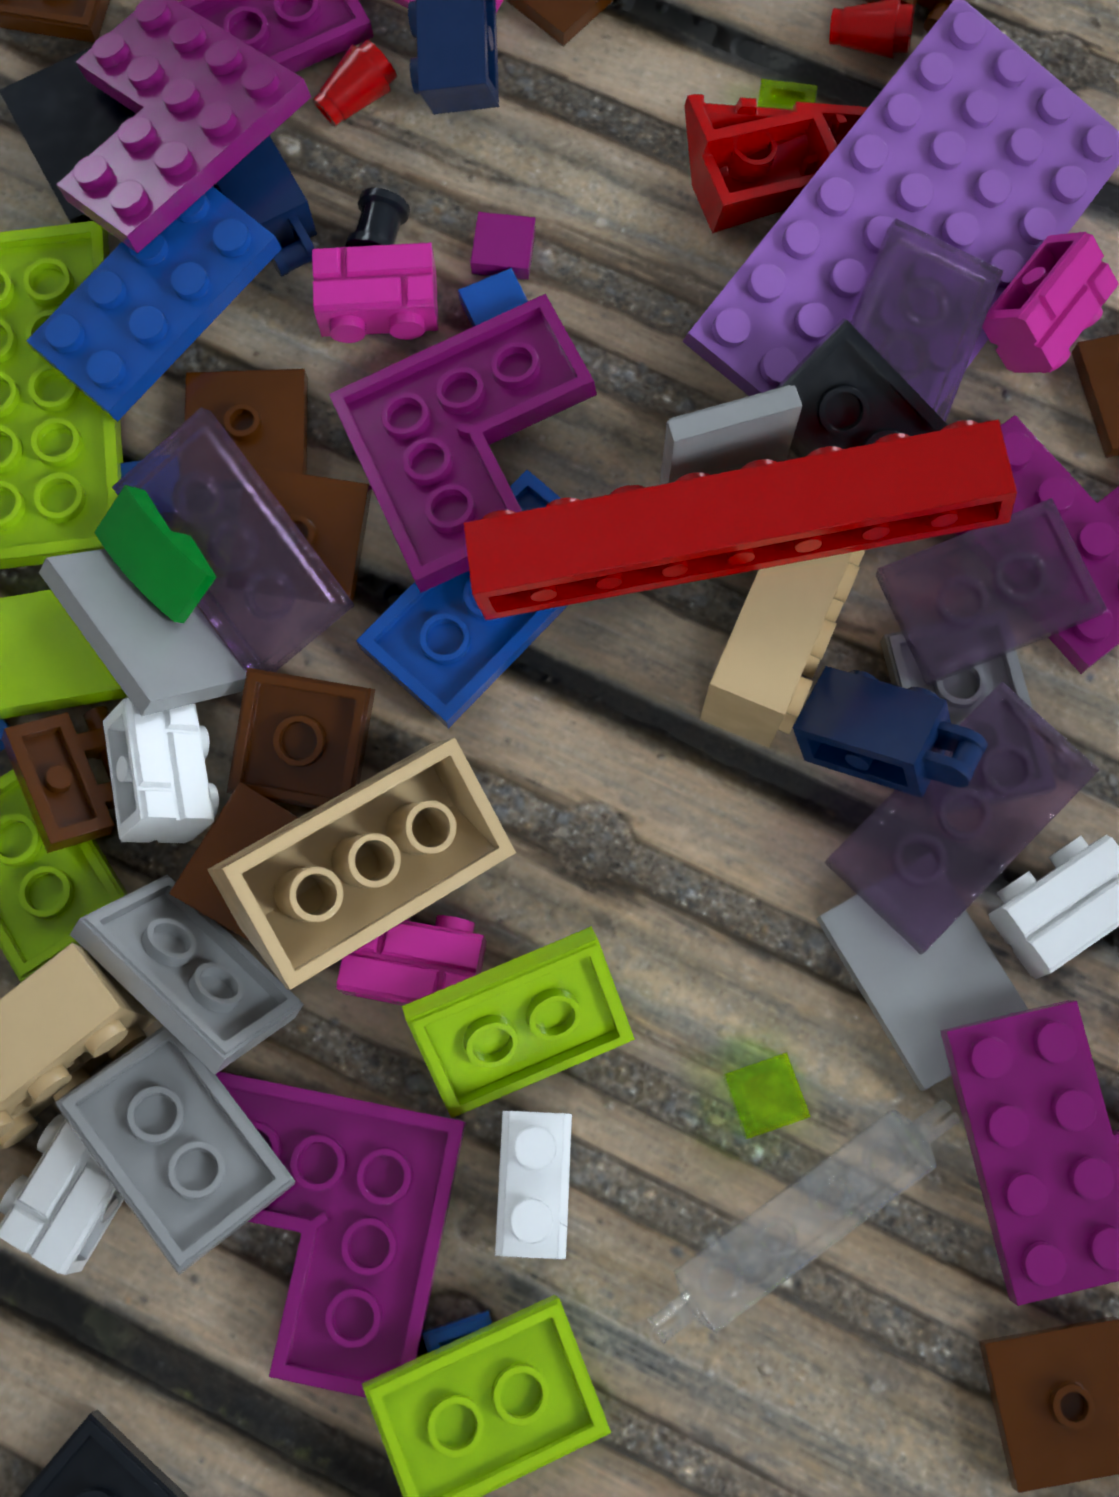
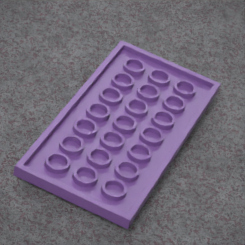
M954 0L688 332L682 342L748 396L775 389L844 318L854 326L935 411L989 338L979 323L983 316L1048 235L1068 234L1119 166V131L965 0Z

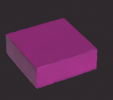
M478 212L470 262L471 273L493 276L512 268L517 279L529 280L536 233V217Z

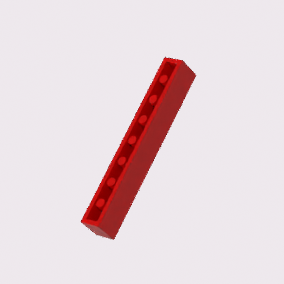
M999 419L981 423L972 420H962L951 423L940 431L909 436L903 433H895L881 437L873 444L847 449L836 446L819 448L809 453L806 457L780 462L761 459L752 461L738 470L713 475L705 472H694L679 477L675 482L651 487L626 485L615 489L609 495L583 500L572 497L559 498L548 503L546 507L521 512L497 510L486 514L480 520L463 523L472 595L485 620H491L1010 523L1017 489Z

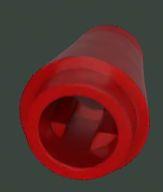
M883 0L844 8H833L829 43L830 45H841L844 48L894 59L895 53L909 54L914 4H901V0Z
M366 39L359 47L353 44L350 46L312 101L324 118L336 127L343 120L345 121L391 92L389 84L397 78L396 71L380 49L370 40Z

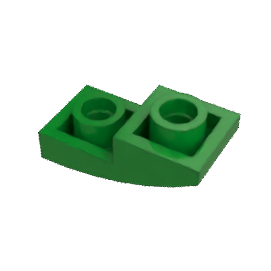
M125 485L94 531L105 550L127 578L174 622L185 623L217 578L191 535L171 531L146 490Z

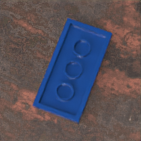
M212 186L139 253H136L121 242L26 341L39 355L118 422L282 248L275 235Z
M528 469L510 486L522 511L546 507L551 501L560 498ZM467 571L420 593L414 582L356 642L368 657L449 729L568 605L485 620L472 595L470 572Z

